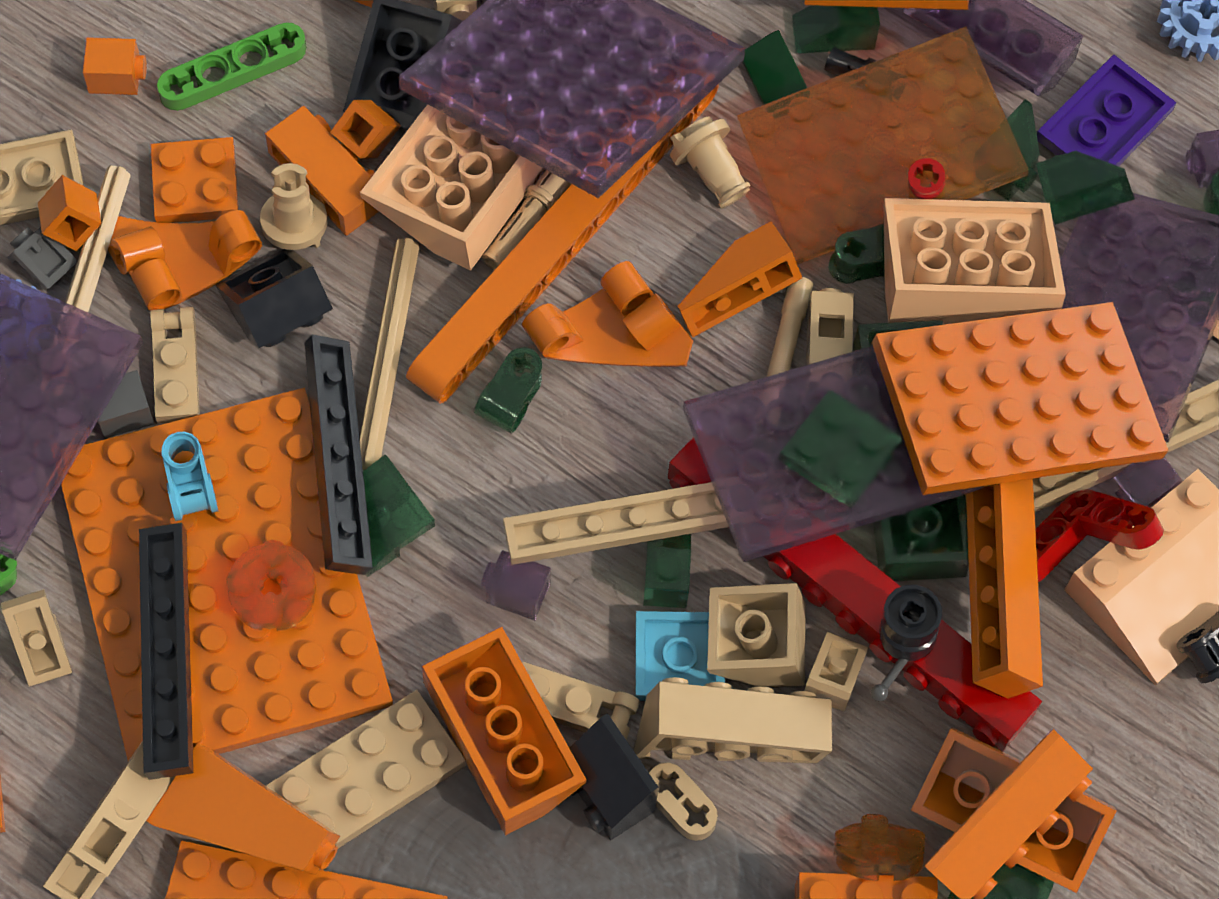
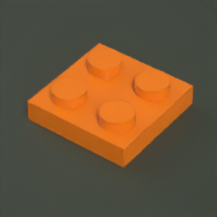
M233 137L151 144L154 217L157 223L218 219L230 211L239 210Z

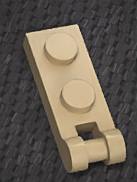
M182 307L180 312L165 313L164 309L151 310L154 400L157 424L170 423L200 415L194 307ZM182 329V337L167 339L166 330Z
M522 662L556 723L586 732L600 719L598 716L601 707L613 710L611 719L627 741L630 728L627 726L630 715L636 714L640 703L637 697L625 692H614Z

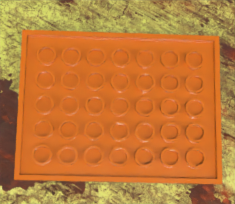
M305 387L54 452L128 761L143 741L139 529L182 523L187 530L193 749L198 743L217 754H222L385 709L393 705L358 575L325 570L311 411ZM176 432H188L198 439L207 471L211 476L218 512L212 513L209 509L183 515L182 520L175 521L166 485L168 480L162 458V445L169 435ZM182 451L174 457L173 461L179 464L186 463L193 458L194 454L189 451Z

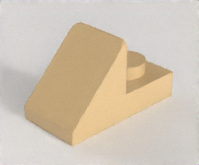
M43 589L2 602V612L29 687L72 673L55 614L52 613L45 590Z
M827 632L807 680L805 691L814 693L816 698L831 699L832 708L845 711L868 647Z

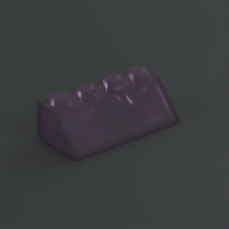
M969 0L968 10L903 9V12L1038 97L1054 89L1072 66L1084 37L1026 0Z

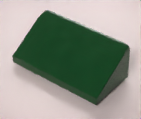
M779 30L768 34L740 53L739 57L770 121L808 109L810 92Z

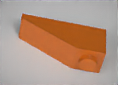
M772 221L735 240L677 307L693 338L802 279V275L792 250Z

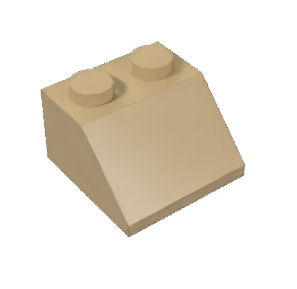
M797 583L710 588L707 670L710 674L758 687L805 686L806 603Z

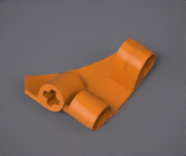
M242 210L230 211L223 214L216 221L202 223H157L118 216L108 251L119 271L123 275H130L145 305L151 311L155 309L165 310L213 287L256 255L262 247V241L246 213Z
M630 261L621 262L607 271L600 281L603 289L565 311H561L551 303L543 304L531 311L522 322V327L545 358L552 360L616 366L686 367L693 344L692 338L658 294L652 292Z

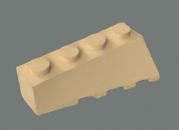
M666 678L662 682L660 681L646 696L634 752L641 759H650L651 750L672 751V759L690 760L693 755L714 752L717 761H735L749 757L750 753H757V760L759 762L818 763L832 752L831 699L816 698V695L809 691H797L790 695L775 694L774 690L769 687H752L746 691L731 689V685L724 682H711L705 684V686L689 685L688 680L684 678Z

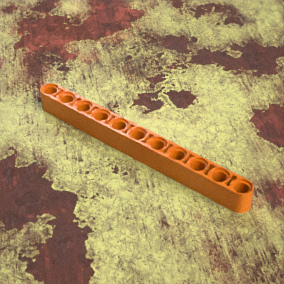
M687 61L680 63L420 352L407 371V380L441 404L447 401L672 148L673 141L670 137L693 124L709 106L718 91L719 83Z

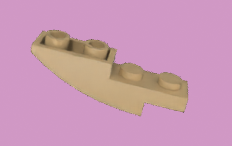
M143 741L45 881L43 887L59 898H92L106 876H109L174 779L175 776L148 780L143 770Z

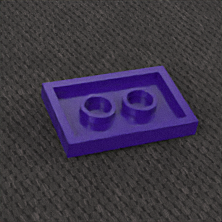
M1113 54L1037 131L1035 139L1098 188L1174 110L1177 102Z

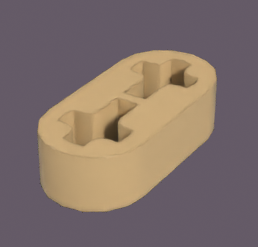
M661 763L655 766L649 774L658 787L659 777L662 776L665 780L673 777L676 779L674 790L680 796L677 800L668 790L662 793L658 792L656 807L687 839L697 841L709 837L715 829L718 817L717 809L713 802L683 769L676 764ZM687 804L695 813H699L702 810L707 813L704 820L706 826L702 827L698 823L689 826L687 824L689 813L683 805Z

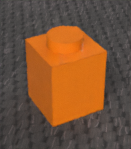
M87 37L83 76L88 93L137 95L139 80H145L147 63L146 56L139 54L136 39Z
M353 100L330 133L360 159L378 158L401 125L372 100Z
M64 175L60 176L38 202L42 234L75 251H78L102 224L97 193Z

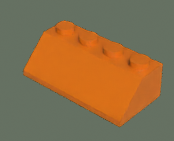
M503 627L422 666L423 683L462 756L465 758L473 777L505 836L545 816L586 783L587 780Z
M951 727L911 811L955 832L1021 761ZM1085 792L1075 802L1068 796L1055 809L1061 815L1060 818L1044 835L1035 830L1023 843L1029 848V851L1017 863L1075 893L1078 892L1117 812L1115 807Z
M1054 729L1051 730L925 863V867L958 898L971 899L973 897L974 899H984L997 885V882L992 878L1003 864L1012 869L1029 851V848L1023 844L1035 830L1044 835L1060 818L1061 815L1055 809L1067 796L1075 802L1092 784L1087 775L1093 768Z

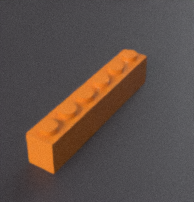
M1033 479L966 489L973 683L1005 698H1011L1043 687Z

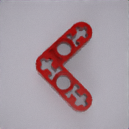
M1084 489L1071 494L1035 529L1038 583L1087 535L1135 550L1145 549L1154 545L1160 540L1164 532V528L1154 509L1094 490Z

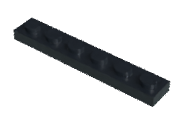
M312 334L304 342L325 570L365 575L373 567L350 342Z
M182 523L139 529L143 770L148 780L194 773L187 530Z

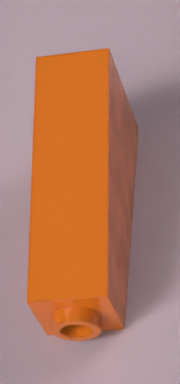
M198 743L193 749L194 773L175 776L146 820L151 825L314 875H316L319 869L324 870L332 862L338 850L335 844L340 838V835L213 750Z

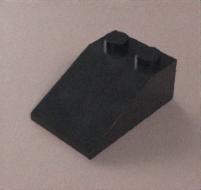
M374 0L343 112L347 110L353 100H372L401 125L400 129L408 130L441 87L454 54L462 20L451 14L400 0Z

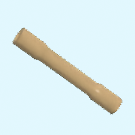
M805 277L787 286L781 309L782 318L764 387L759 395L751 425L752 431L763 436L775 435L784 403V390L801 324L806 316L813 289V282Z

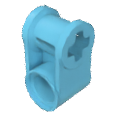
M176 432L169 435L162 445V458L168 483H166L175 521L182 520L183 515L209 509L212 513L218 512L211 476L207 471L198 439L188 432ZM182 451H189L194 454L189 462L179 464L173 461L174 457Z

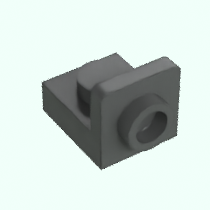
M29 227L10 242L15 250L7 257L12 263L17 261L44 291H47L78 262L63 244L43 235L41 227L35 232Z

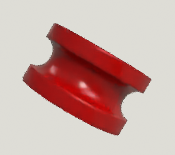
M922 158L915 161L908 171V187L910 192L919 199H934L938 197L945 187V171L943 166L932 158ZM923 171H931L934 180H937V183L934 184L931 181L930 187H922L920 179L915 177L918 174L923 177Z

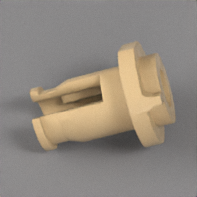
M704 117L689 125L680 133L670 137L673 141L674 149L670 152L669 156L675 165L689 162L707 188L715 194L720 202L718 205L722 209L745 196L750 191L749 187L751 185L749 182H745L740 175L738 166L723 141V138L730 132V127L724 119L713 121L711 117Z
M282 164L271 172L275 183L272 189L273 196L265 202L260 213V224L265 238L273 245L287 250L304 249L311 245L318 248L321 237L327 227L325 206L309 193V185L306 183L305 177L308 174L307 170L298 164Z

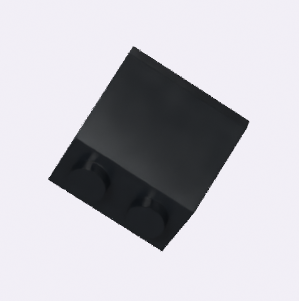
M283 249L216 284L220 295L246 337L258 348L263 346L272 347L286 339L287 333L299 327L313 326L323 319V314L333 310L313 265L294 250Z
M607 713L597 720L569 749L587 780L584 785L571 795L574 796L577 793L580 795L587 806L583 811L590 825L597 833L604 830L611 841L655 812L659 787Z

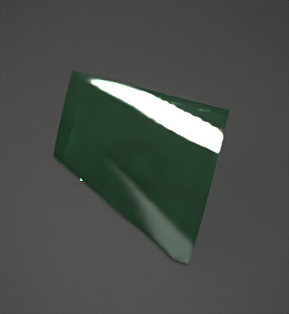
M386 454L363 472L373 567L365 574L367 577L398 558L401 548L435 527V519Z

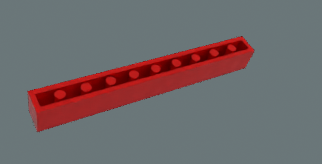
M702 427L669 462L667 478L670 480L671 487L675 489L761 473L706 428ZM811 513L728 527L735 533L736 540L743 548L752 553L757 551L769 561L768 565L776 575L784 580L790 578L802 588L801 591L809 602L817 607L824 606L836 616L835 620L842 629L851 635L856 633L870 644V650L880 660L886 663L891 661L894 664L898 661L897 658L892 657L885 651L880 641L879 628L887 597L896 588L901 586ZM942 619L933 649L921 659L908 661L902 669L905 679L914 688L920 691L926 689L939 700L938 705L947 715L954 719H959L960 717L973 728V734L978 740L992 747L995 746L1002 752L1033 718L1042 703V700L1031 691L1011 698H1005L973 683L972 644Z

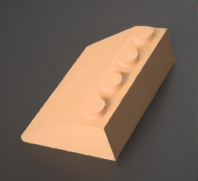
M449 76L361 190L360 196L433 253L471 271L522 202L528 186L535 184L546 169L545 165L548 160L554 158L557 154L555 124L549 119L453 76Z
M884 199L885 298L889 325L938 326L1062 309L1066 293L1050 203Z
M1199 469L1194 471L1151 507L1164 528L1163 535L1159 541L1148 548L1140 550L1130 549L1111 542L1108 543L1073 573L1064 590L1155 686L1188 658L1186 653H1181L1177 648L1178 641L1219 611V489Z

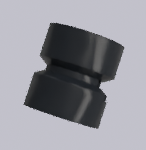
M904 585L896 588L887 597L883 608L879 634L885 651L892 657L916 661L925 657L933 649L942 619V605L937 596L923 586Z

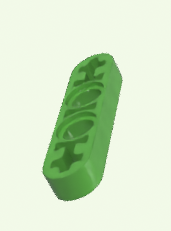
M281 23L167 70L159 77L157 82L161 103L170 110H183L298 62L306 54L307 46L304 31L294 23ZM288 38L291 43L294 42V46L287 48L285 44L281 43V40ZM267 45H270L271 52L273 51L274 56L269 57ZM253 51L262 56L261 61L253 66H246L240 62L241 56L246 52ZM210 67H219L225 71L224 76L214 82L204 79L203 73ZM196 76L198 84L197 88L194 87L193 81L191 82L190 77ZM177 84L183 92L176 95L170 87Z

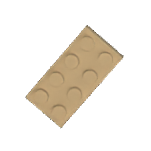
M415 690L266 786L340 835L335 844L340 848L465 767L466 760L418 690Z

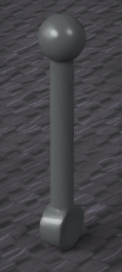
M899 658L881 684L872 687L871 696L875 701H884L888 697V688L908 660Z

